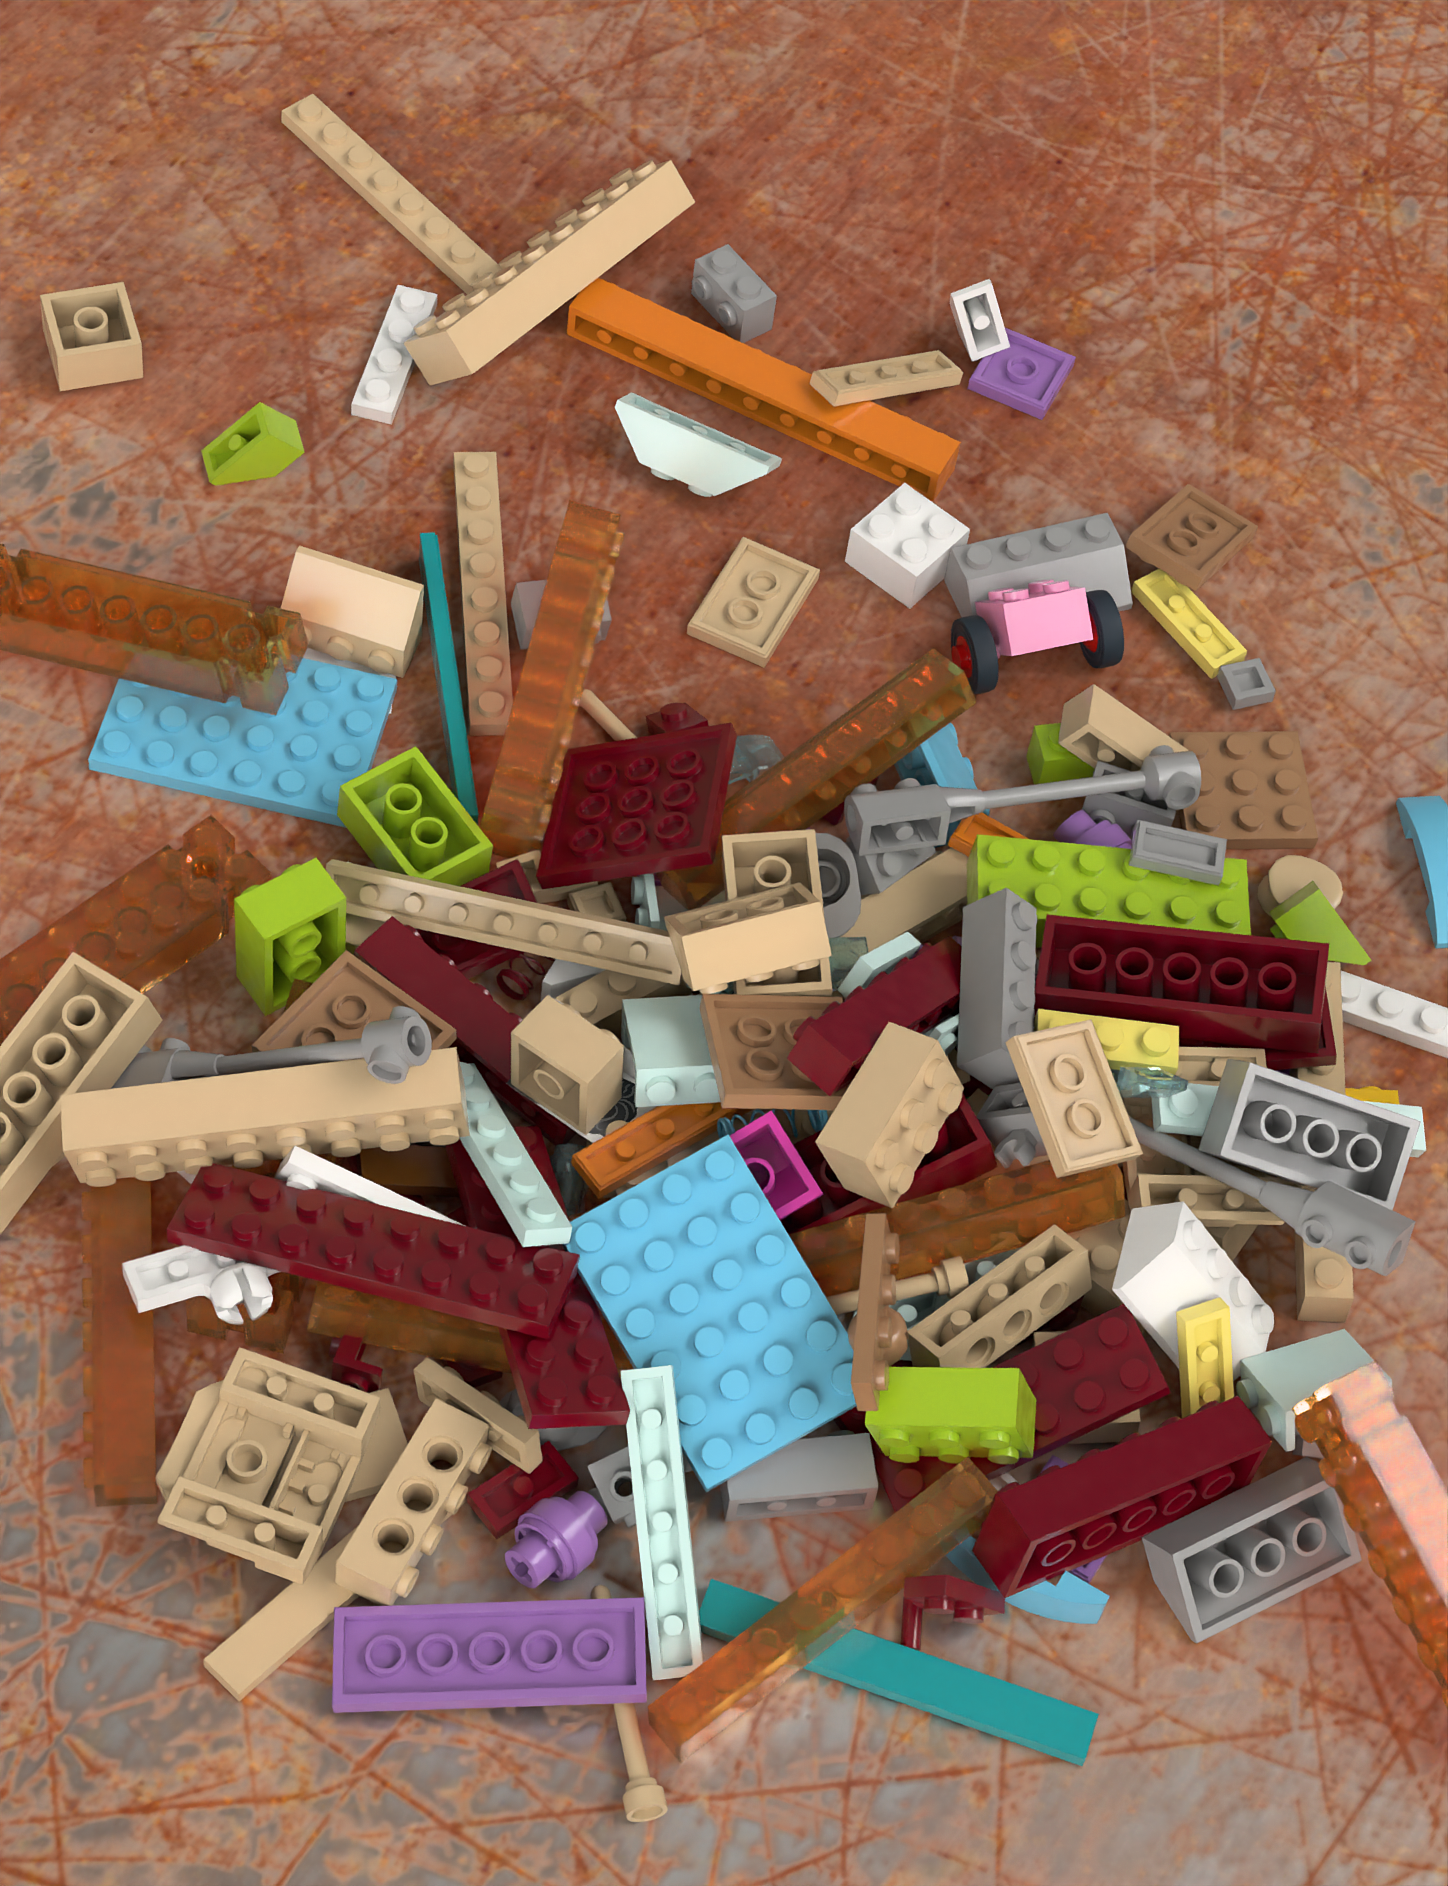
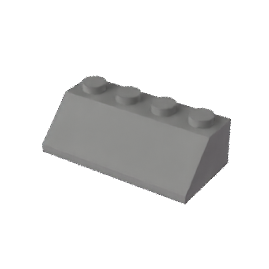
M1108 513L953 547L950 550L944 582L961 617L977 615L975 602L989 599V591L1003 588H1013L1014 590L1027 588L1029 591V583L1054 579V582L1069 580L1070 587L1085 588L1086 592L1106 590L1114 599L1119 611L1131 609L1133 605L1124 544Z
M1004 888L963 907L957 1067L992 1089L995 1086L1021 1083L1005 1042L1013 1036L1033 1032L1037 908L1008 888Z
M1308 1457L1142 1537L1153 1580L1184 1630L1195 1643H1199L1362 1561L1339 1473Z

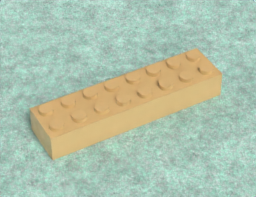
M650 160L633 171L630 168L620 171L609 179L612 186L604 191L603 188H600L586 196L582 200L585 206L579 211L572 209L555 220L557 227L551 232L544 230L527 241L530 248L523 253L516 251L500 261L501 270L494 275L492 272H489L476 279L471 284L472 292L466 296L463 293L447 301L442 306L445 311L437 318L435 315H432L414 326L413 329L416 334L404 342V345L428 384L434 385L475 373L693 205L695 201L672 161L669 160L655 165L653 160Z
M454 1047L431 1050L427 1062L421 1066L410 1067L405 1081L398 1084L386 1083L373 1077L367 1069L368 1064L362 1058L60 1095L63 1152L80 1183L102 1187L114 1184L116 1179L136 1177L139 1180L152 1181L163 1178L165 1173L185 1171L187 1174L197 1175L201 1167L212 1166V1163L224 1166L234 1165L240 1169L256 1168L261 1166L263 1161L284 1159L294 1146L314 1155L332 1153V1155L337 1157H350L359 1154L361 1149L381 1147L385 1151H399L408 1148L410 1143L430 1141L434 1145H448L457 1142L459 1137L470 1136L465 1083L457 1049Z

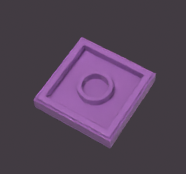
M1005 328L1010 347L983 357L969 379L968 389L1043 420L1071 372L1076 357Z

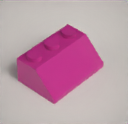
M772 1110L730 1135L731 1140L779 1220L784 1219L823 1195Z

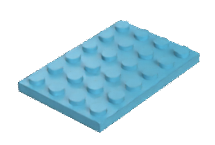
M140 622L88 759L89 770L347 828L337 816L340 785L371 770L397 691V679Z
M729 1135L722 1137L570 1222L572 1225L570 1242L562 1244L565 1251L580 1255L577 1266L578 1273L633 1368L673 1366L682 1452L705 1492L710 1491L857 1406L851 1386L854 1350L849 1344L848 1334Z

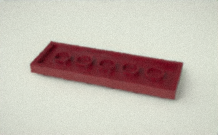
M1122 1304L992 1367L1019 1368L1036 1398L1033 1458H1019L1018 1462L1014 1464H998L989 1461L988 1457H969V1461L965 1463H947L939 1460V1456H919V1461L904 1463L891 1460L889 1456H885L867 1428L860 1431L859 1434L869 1433L875 1469L898 1519L903 1523L926 1512L929 1500L933 1494L949 1501L1170 1394L1171 1391L1131 1311L1125 1304Z

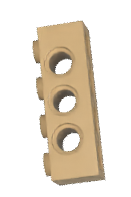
M1055 1224L908 1330V1342L913 1367L985 1368L1092 1289L1088 1250Z
M435 1398L336 1562V1584L379 1606H392L398 1595L404 1598L408 1596L419 1574V1570L415 1568L423 1553L431 1556L441 1540L444 1528L440 1527L443 1519L448 1512L453 1515L458 1512L468 1491V1487L464 1486L472 1471L479 1474L488 1461L492 1451V1447L487 1445L489 1424ZM436 1460H445L450 1462L453 1467L447 1470H438L432 1467L430 1463ZM413 1500L425 1502L429 1507L423 1511H413L405 1504ZM395 1541L402 1544L405 1548L400 1552L390 1553L383 1550L380 1546L386 1542Z

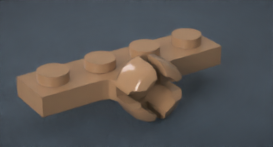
M866 1214L857 1314L850 1321L847 1330L849 1344L854 1350L851 1386L858 1411H878L880 1391H887L889 1386V1366L898 1362L908 1348L907 1339L909 1335L906 1322L899 1312L889 1307V1305H895L896 1281L895 1276L890 1275L891 1263L899 1262L900 1246L898 1234L890 1233L886 1214Z

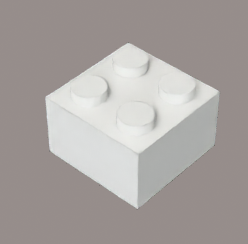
M904 483L851 529L845 562L910 609L944 579L951 548L966 545L970 529Z

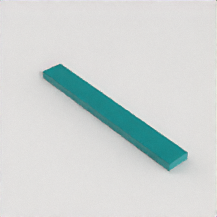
M435 532L420 533L419 566L422 585H424V601L452 793L478 825L479 814L438 536L435 535Z
M714 1579L710 1580L699 1610L701 1633L1080 1766H1083L1099 1716L1098 1713Z

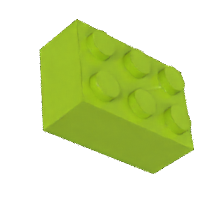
M416 746L340 785L337 816L378 869L455 886H461L489 872L493 844Z
M317 858L302 865H292L280 876L262 885H253L244 890L240 896L234 898L236 976L265 1016L296 1001L346 951V896Z
M889 1367L888 1390L880 1391L878 1411H866L865 1426L885 1456H889L891 1460L897 1462L911 1463L919 1461V1456H939V1460L947 1463H965L969 1461V1457H988V1460L994 1463L1014 1464L1018 1462L1019 1458H1033L1036 1398L1019 1368Z

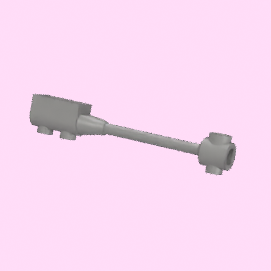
M1161 745L1154 748L1149 756L1144 759L1140 771L982 791L980 789L941 787L937 784L921 786L919 781L914 778L904 779L894 789L877 791L876 787L872 784H862L856 787L851 795H848L845 799V822L858 856L945 845L950 823L984 812L985 809L1143 789L1152 801L1164 799L1167 806L1171 809H1184L1191 806L1199 797L1201 770L1199 761L1193 751L1174 753L1170 746Z
M404 1006L394 1007L389 1019L368 1023L363 1030L362 1037L358 1039L224 1056L222 1054L191 1051L185 1042L175 1038H166L163 1040L159 1051H152L143 1045L111 1089L358 1058L365 1059L368 1064L367 1069L369 1073L376 1079L386 1083L398 1084L405 1081L410 1067L421 1066L427 1062L431 1053L432 1040L429 1028L415 1010Z
M1129 1117L1139 1143L1258 1199L1260 1204L1294 1228L1296 1234L1301 1236L1310 1247H1324L1345 1257L1347 1262L1354 1268H1368L1383 1276L1389 1275L1403 1263L1416 1221L1329 1180L1314 1192L1277 1182L1263 1181L1207 1153L1198 1151V1149L1165 1133L1154 1132V1128Z

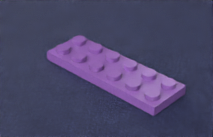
M644 1597L334 1607L332 1707L334 1713L647 1702Z

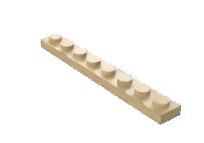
M314 94L281 111L282 123L467 295L473 291L471 284L476 279L489 272H492L494 275L502 269L499 264Z
M454 452L453 468L469 736L514 735L496 452Z
M334 859L326 864V871L346 896V913L384 922L393 916L403 925H409L421 930L680 985L684 979L669 933L665 930Z

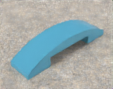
M1441 796L1398 798L1396 805L1405 839H1413L1430 901L1425 912L1435 949L1448 948V806Z
M933 1494L923 1519V1523L932 1539L946 1557L978 1585L999 1591L972 1552L976 1542L972 1534L977 1518ZM1065 1570L1056 1586L1048 1581H1044L1005 1598V1602L1045 1618L1079 1624H1097L1110 1596Z

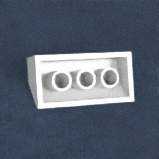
M1184 1201L1132 1209L1112 1290L1178 1368L1176 1312L1220 1297L1230 1307L1233 1381L1241 1375V1359L1266 1352L1269 1334L1274 1328V1313L1272 1309L1255 1291L1248 1279L1243 1276Z

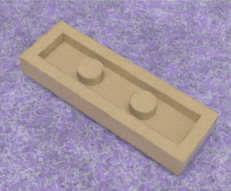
M428 1357L414 1369L418 1397L421 1402L431 1407L435 1398L489 1424L487 1445L528 1474L543 1461L538 1429H528L525 1416H515L503 1408L492 1394L487 1391L479 1392L464 1382L460 1374L453 1368L448 1366L443 1368Z

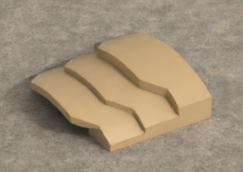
M1179 1047L1178 1070L1174 1077L1119 1070L1118 1090L1128 1116L1153 1128L1151 1087L1157 1080L1219 1086L1227 1059L1251 1062L1267 1068L1265 1049ZM1165 1133L1196 1149H1199L1203 1137ZM1141 1143L1139 1144L1143 1154L1134 1160L1122 1162L1130 1212L1133 1208L1184 1201L1204 1227H1234L1235 1224H1284L1282 1219L1260 1204L1258 1199ZM1213 1156L1263 1181H1272L1297 1187L1296 1183L1281 1179L1280 1177Z
M239 1347L225 1379L196 1391L175 1441L156 1475V1483L166 1501L158 1518V1524L205 1540L209 1546L254 1561L255 1568L303 1585L317 1562L352 1487L380 1412L381 1397Z

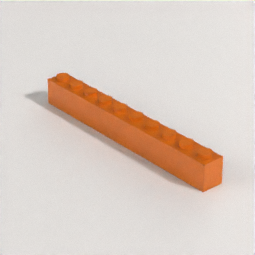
M600 278L595 279L579 292L569 306L567 335L899 487L906 483L932 502H934L955 470L960 441L915 422L907 416L882 407L871 400L833 406L809 384L812 374L801 370L797 366L774 358L759 349L752 348L730 338L724 333L697 323L686 316L664 308L649 299L622 289L614 283Z

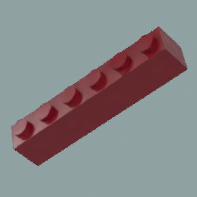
M391 916L354 950L355 957L455 1028L456 1040L448 1048L456 1047L459 1062L474 1063L490 1091L531 1126H539L542 1135L561 1150L577 1134L576 1131L506 1084L511 1079V1032L523 1019L515 1013H508L493 1000L492 995L484 986L478 983L473 984L458 971L456 964L448 956L436 953L424 943L423 938L416 929L409 925H403Z
M950 936L934 946L928 942L916 953L913 959L910 960L906 956L896 964L889 974L884 971L880 972L867 988L864 989L858 986L847 996L843 1003L840 1004L838 1001L832 1002L818 1019H815L813 1016L808 1017L795 1031L793 1039L797 1043L787 1056V1059L828 1096H832L853 1081L888 1022L925 1034L959 1011L962 946Z

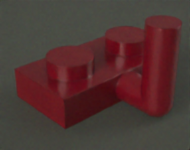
M947 1574L905 1577L901 1645L918 1651L921 1650L923 1611L932 1614H953V1620L956 1622L978 1624L984 1622V1615L1004 1614L1005 1598L999 1591Z

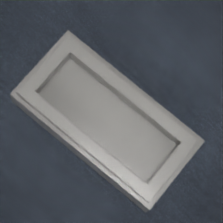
M1137 820L1133 831L1129 866L1219 885L1223 877L1227 839Z

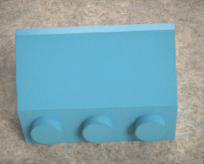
M906 690L897 691L885 745L901 781L907 778H914L919 781L921 786L937 784L941 787L977 789L973 781L974 774L971 762L967 757H962L957 746L958 739L955 727L951 722H946L940 707ZM985 809L982 813L989 816L990 809ZM961 820L949 824L945 845H948L951 835Z

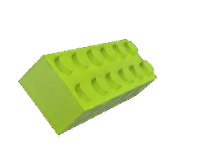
M977 834L967 861V905L1004 888H1008L1037 908L1036 948L1042 947L1047 914L1251 935L1247 860L1225 858L1223 877L1219 885L1129 866L1131 849Z

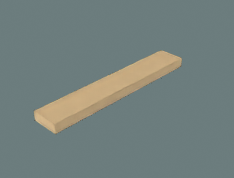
M413 1500L405 1504L413 1511H423L429 1507L425 1502ZM448 1512L445 1518L443 1519L442 1523L445 1520H447L452 1514ZM357 1527L315 1563L303 1585L293 1581L204 1659V1667L238 1701L242 1700L334 1619V1607H347L360 1596L335 1583L336 1562ZM389 1541L380 1546L383 1550L390 1553L400 1552L405 1548L402 1544L395 1541Z

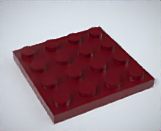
M732 723L565 749L536 874L542 890L714 864L737 733Z

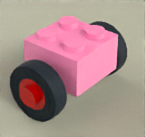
M1054 579L1029 583V591L1027 588L1017 590L1003 588L989 591V599L975 602L977 615L961 617L952 624L951 655L962 687L968 694H981L994 690L998 682V659L1000 655L1016 656L1078 642L1085 659L1093 668H1106L1118 664L1122 660L1124 653V632L1120 613L1114 599L1106 590L1086 592L1085 588L1070 587L1069 580L1054 582Z

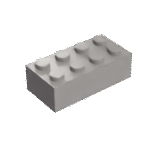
M1227 1059L1198 1151L1317 1190L1329 1180L1393 1210L1421 1121L1251 1062Z

